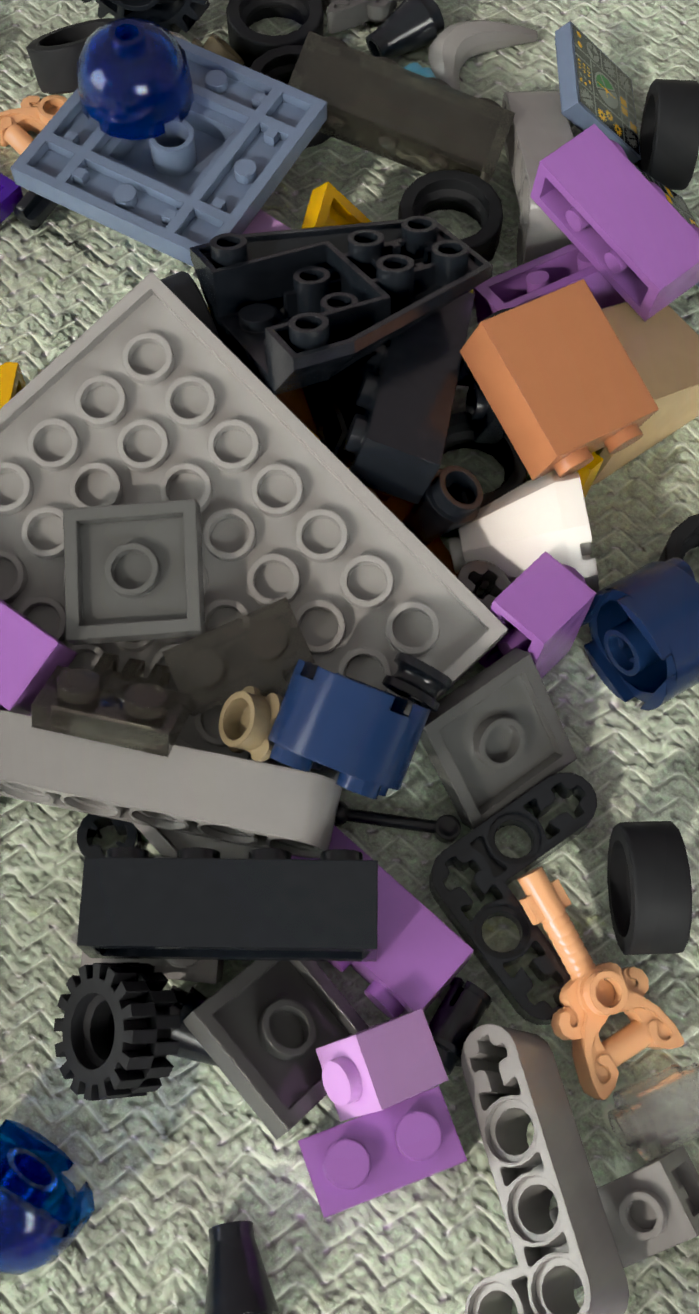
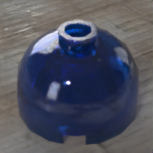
M124 18L100 26L87 38L77 61L78 90L84 114L88 120L89 115L97 120L102 132L111 137L127 140L155 138L166 133L164 124L173 121L178 115L181 123L188 116L194 100L190 66L184 49L168 29L154 21Z
M7 1119L0 1126V1273L21 1275L50 1264L60 1256L86 1225L95 1210L93 1192L87 1181L77 1192L74 1184L62 1173L63 1171H68L74 1163L61 1149L40 1133L19 1122Z

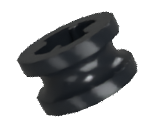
M398 652L394 659L398 665L397 672L392 676L386 675L382 684L409 702L426 707L431 712L436 713L440 706L436 699L437 694L441 690H449L452 680L427 663Z
M88 814L82 819L77 830V844L84 857H106L100 845H92L94 837L102 839L103 836L99 831L100 829L114 825L119 835H127L125 843L116 841L117 846L141 848L139 831L132 822Z

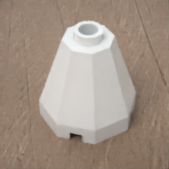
M553 471L536 480L531 479L480 508L477 517L473 521L459 527L460 536L449 538L455 574H458L460 569L468 562L476 560L488 561L498 566L512 583L546 551L559 563L576 569L583 576L588 587L595 592L599 591L596 559L590 557L592 554L591 542H593L581 480L577 471L559 478L556 471ZM483 581L479 588L486 589L489 582Z

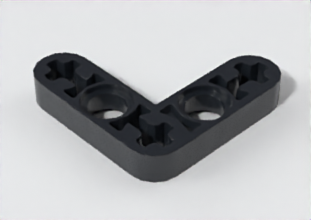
M571 772L557 773L548 777L443 850L435 859L429 876L430 891L439 907L464 941L474 950V955L515 1011L524 1020L536 1025L551 1024L553 1014L558 1009L563 1008L559 1001V994L561 988L571 978L556 950L538 926L532 925L522 905L507 885L578 836L594 817L597 808V797L592 785L582 776ZM555 792L563 799L573 795L579 801L574 811L576 818L574 819L568 812H563L549 821L545 831L553 837L547 839L538 819L551 809L556 799ZM531 808L533 810L534 816L526 810ZM515 825L528 833L531 839V851L521 858L504 856L495 844V833L505 826ZM452 864L459 871H464L470 867L475 872L470 886L480 902L490 892L497 899L484 905L477 912L473 920H468L463 913L471 910L474 903L466 891L461 887H456L450 891L444 885L450 873L448 866ZM494 916H503L514 922L520 935L518 946L509 952L492 950L482 937V926L487 919ZM530 947L536 951L539 957L532 959L528 965L540 981H546L552 977L559 986L553 995L554 1001L558 1006L553 1009L546 1001L538 1002L536 1005L529 1001L527 994L532 989L533 983L522 967L513 978L504 969L518 963Z

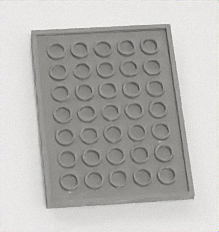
M153 272L149 273L0 409V599L78 653L34 713L38 718L253 760L250 752L245 750L240 754L231 752L229 747L222 741L219 733V717L223 705L232 694L242 691L247 686L259 688L260 694L265 697L270 693H276L284 697L298 659L311 662L333 673H340L399 696L382 684L386 675L392 676L397 672L398 665L394 659L398 652L417 658L448 676L452 680L451 688L508 632V628ZM196 499L201 511L206 636L72 645L66 641L63 509ZM448 690L439 691L436 699L438 700ZM407 702L404 714L409 715L413 703ZM270 757L268 760H266V761L263 762V763H268V764H273V765H278V766L293 768V767H290V766L285 765V764H283V763H280V762H278V761L272 759L271 757ZM326 766L323 767L322 771L313 768L310 770V772L324 775L336 782L340 774L339 771ZM133 823L162 856L177 858V852L180 849L200 847L219 851L220 858L249 859V852L259 849Z

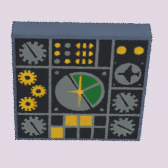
M569 21L555 31L561 113L582 132L595 124L610 140L617 142L623 148L628 160L634 164L641 160L632 80Z

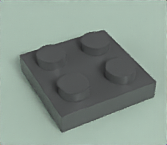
M196 499L63 509L66 641L72 645L206 636L201 511Z
M514 648L439 700L440 706L437 712L430 711L420 737L462 823L471 830L577 759L531 654L518 648Z
M255 960L182 1021L276 1140L295 1126L327 1095L322 1082V1067L315 1049L369 1028L315 961Z

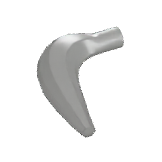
M487 20L461 21L447 26L430 45L428 60L452 108L457 110L463 103L459 85V73L461 67L468 59L483 53L536 42L538 34L536 30L523 26Z

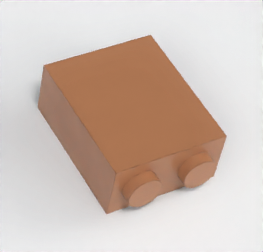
M584 279L481 321L460 350L462 357L532 480H536L553 471L557 472L559 478L573 474L589 464L594 459L591 453L606 447L610 455L627 448L643 436L639 427L659 410Z

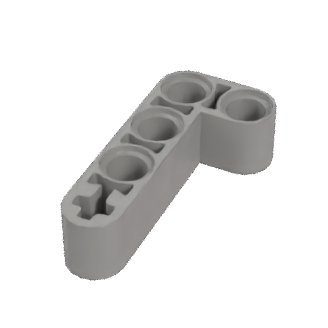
M558 90L505 92L502 99V139L520 208L517 235V267L572 244L567 236L530 197L539 162L574 138L568 119L561 113L560 93Z
M494 1024L477 1027L469 1034L463 1044L461 1054L462 1071L518 1266L487 1277L477 1283L467 1297L464 1313L511 1314L514 1301L518 1314H624L629 1300L627 1278L552 1050L548 1043L537 1034ZM532 1120L534 1136L533 1142L529 1147L526 1132L528 1124ZM553 1195L558 1204V1217L555 1224H553L549 1212L550 1200ZM577 1274L584 1288V1300L581 1308L578 1306L573 1290Z

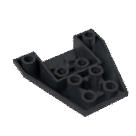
M412 216L401 220L242 235L224 233L213 237L210 243L190 247L191 261L220 340L274 395L330 379L490 279L493 271L492 264L439 224L434 218L428 216Z

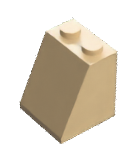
M627 302L601 309L659 410L639 427L643 436L632 445L611 455L606 447L595 451L604 460L592 485L601 482L699 416V335L669 305L646 321Z

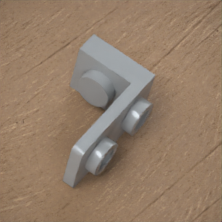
M683 1144L656 1156L638 1170L597 1188L623 1268L699 1235V1175ZM558 1206L549 1210L553 1224L557 1221ZM578 1274L574 1280L573 1290L583 1286Z

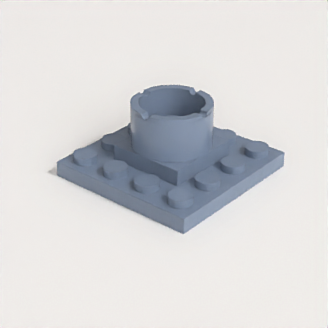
M136 19L10 168L16 185L194 267L191 261L190 247L210 243L213 237L224 233L242 235L327 120V101Z

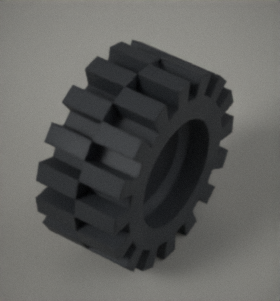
M140 962L93 963V965H84L79 968V975H71L67 981L66 986L71 994H61L57 1005L65 1011L64 1018H55L54 1031H62L63 1042L54 1045L56 1057H66L67 1061L62 1065L60 1071L64 1079H73L70 1089L76 1095L84 1094V1099L90 1101L147 1095V1092H155L162 1086L159 1078L169 1077L174 1066L168 1061L166 1056L178 1054L180 1041L171 1039V1028H181L180 1015H170L169 1007L174 1005L177 999L174 990H163L168 979L162 972H154L155 966Z

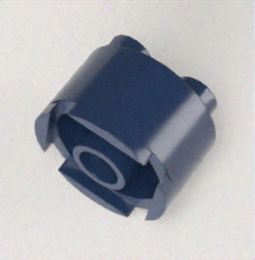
M672 557L665 562H651L596 592L581 625L582 627L589 623L592 641L585 644L584 648L594 670L614 695L624 702L635 697L645 702L640 709L650 711L699 683V583L695 580L691 567L679 557Z
M298 659L278 715L268 736V739L275 743L270 757L280 763L305 772H310L311 768L322 771L324 766L340 772L336 782L337 785L362 796L377 799L378 795L386 796L389 788L400 790L431 710L421 705L413 704L409 715L404 714L403 712L408 700L340 673H333L311 662Z

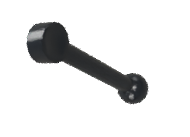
M339 801L334 823L335 826H341L349 821L433 833L443 843L454 842L461 831L459 820L450 814L443 815L435 821L350 809L342 801Z

